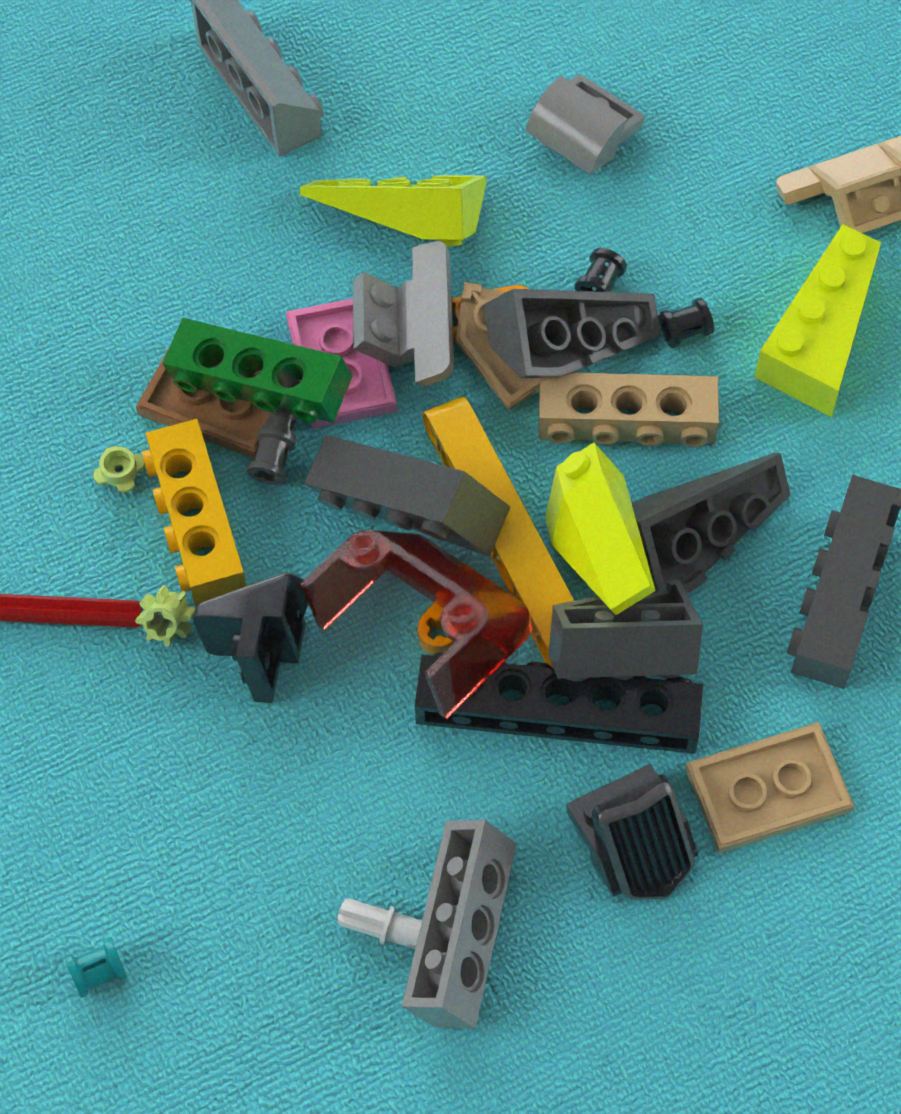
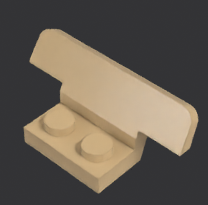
M901 136L782 175L776 181L777 192L786 205L822 193L832 196L840 227L844 224L860 233L900 221Z

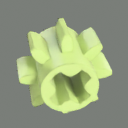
M162 585L156 593V598L148 593L144 596L139 604L145 611L140 613L135 622L140 625L143 624L144 630L147 633L146 640H163L167 647L171 645L176 634L182 638L187 637L192 629L187 621L192 619L196 608L188 607L185 591L180 593L168 591L166 585Z

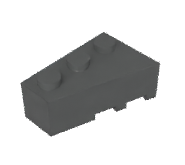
M679 579L668 581L666 590L653 592L617 615L598 596L553 605L548 655L557 678H566L571 681H584L594 677H613L627 680L634 676L655 675L663 678H676L680 675L697 674L703 623Z

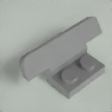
M440 241L412 247V280L404 282L398 288L365 272H362L353 280L354 350L394 368L414 360L415 383L424 387L447 379L454 370L450 252L445 244Z

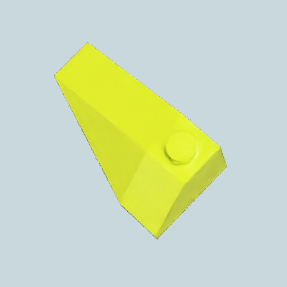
M486 175L432 176V179L417 181V185H411L407 177L377 181V186H371V180L367 178L314 180L300 186V195L417 238L437 240L443 242L446 247L462 245V240L476 233L487 182Z

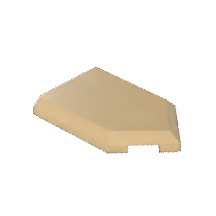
M464 282L455 341L508 410L512 409L540 390V378H521L490 348L484 304L506 292L482 288V285Z

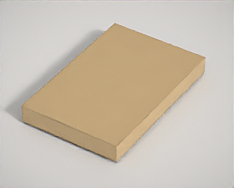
M819 722L687 762L685 766L686 773L718 854L851 813L854 809L852 799Z

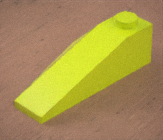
M595 443L590 444L581 451L572 453L564 462L556 466L545 514L550 542L553 548L609 609L617 615L656 591L624 475Z

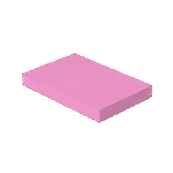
M353 298L286 312L292 344L341 356L353 376L334 423L317 419L315 423H311L312 429L398 412L387 364L354 350Z

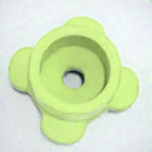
M111 446L101 455L99 460L100 468L94 470L93 477L98 485L109 484L117 487L119 492L127 493L134 489V479L138 471L144 469L145 463L140 454H133L125 447ZM123 467L121 472L115 471L116 468Z

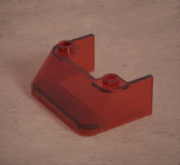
M377 530L359 531L351 535L300 583L317 626L325 630L387 570L443 608L440 616L443 632L455 643L424 673L439 714L447 719L527 640L533 628L529 610L523 602L421 534Z

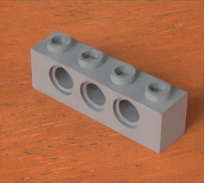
M486 820L446 821L402 1003L404 1009L435 1028L476 1029L517 845L516 842Z

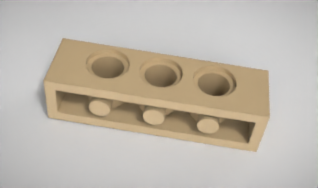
M572 372L559 378H540L538 440H550L558 444L571 441H594L601 445H610L616 442H638L644 446H656L661 443H682L688 447L715 444L719 424L718 376ZM579 408H587L592 412L583 414L575 410ZM630 409L636 413L626 415L621 413L620 410ZM673 410L680 413V415L670 416L664 412Z

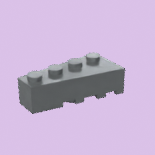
M329 435L325 436L304 483L319 493L317 500L330 508L342 511L343 507L346 506L364 518L370 520L380 518L405 530L412 529L489 557L511 508L465 471Z
M852 475L841 512L831 511L824 536L832 538L829 550L819 549L812 575L820 577L817 588L814 590L807 587L799 614L808 616L804 630L795 627L790 640L787 654L795 656L791 673L845 689L869 614L868 610L881 575L880 571L901 509V489Z

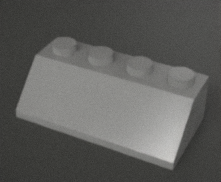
M191 0L198 46L277 155L281 157L322 135L320 117L324 113L319 100L314 94L308 95L303 89L301 78L293 66L287 67L282 61V55L276 42L272 38H265L255 14L251 10L246 12L238 0Z

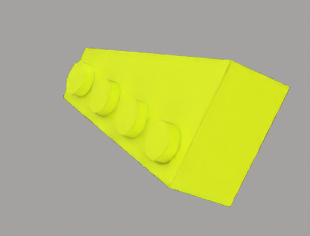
M842 224L761 348L754 378L832 417L881 242Z

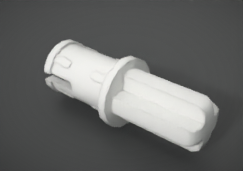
M345 899L340 907L337 923L341 927L380 938L379 944L385 945L386 941L415 950L422 920L396 913V907L393 906L388 911L353 899Z

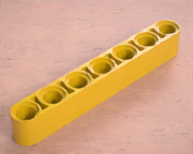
M460 396L423 411L422 420L442 464L446 467L465 471L511 507L490 556L543 659L553 667L548 655L553 605L574 601L467 398Z

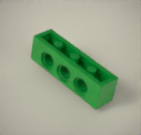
M182 318L162 363L174 379L173 383L185 391L196 393L200 389L212 392L216 397L227 402L235 403L238 399L251 402L254 406L266 412L275 413L277 409L291 412L295 417L310 423H315L317 419L334 423L353 377L343 358L339 355ZM221 361L220 364H218L215 367H212L215 363ZM261 370L258 375L251 377L253 373ZM301 380L298 385L289 388L292 383Z

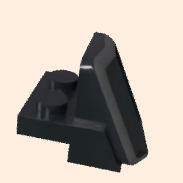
M293 573L279 574L200 603L194 610L193 622L205 650L212 655L232 656L234 661H238L242 682L248 685L254 702L273 703L280 662H299L306 626L304 615L310 600L312 583Z
M651 764L566 804L569 818L590 850L591 861L613 897L623 893L627 898L635 900L668 899L693 869L694 857L698 856V851L689 823L678 807L671 784L665 775H657Z

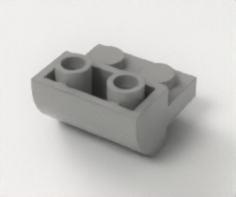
M581 74L570 81L560 76L547 88L537 102L525 131L538 139L546 147L553 149L570 160L576 167L592 174L614 158L619 144L641 129L645 116Z

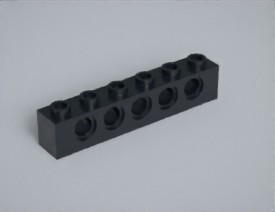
M437 652L433 656L421 655L414 706L416 724L695 754L700 733L703 684L693 683L685 677L660 680L646 678L645 676H634L627 680L613 677H594L584 681H571L566 678L558 679L554 668L543 662H529L526 665L508 664L496 657L469 660L460 659L459 656L453 653ZM464 684L471 685L477 689L474 694L469 696L459 695L454 690ZM515 689L524 696L519 700L509 701L504 699L501 694L506 690ZM561 694L568 697L570 702L563 706H557L550 703L547 699L552 695ZM601 699H608L613 701L617 707L610 711H604L597 708L594 703ZM647 704H655L661 707L664 713L658 716H651L646 714L641 708Z

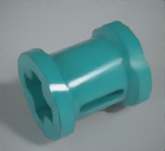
M111 937L103 940V946L76 958L72 954L64 957L81 998L88 995L89 989L115 977L120 981L127 978Z

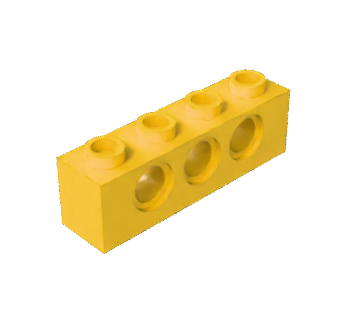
M198 419L146 432L150 449L141 453L148 477L157 475L160 483L159 488L152 489L159 515L169 514L171 526L164 527L163 529L170 554L180 552L183 564L175 566V571L181 592L191 590L194 604L198 606L204 601L246 587L244 571ZM178 472H189L183 478L172 477ZM188 510H201V512L195 516H183V514ZM203 547L213 549L207 555L198 556L194 554L195 551Z

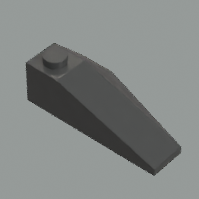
M512 289L484 304L490 348L521 378H559L661 335L654 294Z
M781 453L766 455L643 497L632 503L655 592L666 590L668 581L678 579L686 593L698 588L708 578L705 573L720 558L726 560L735 551L733 545L749 529L756 530L791 495Z

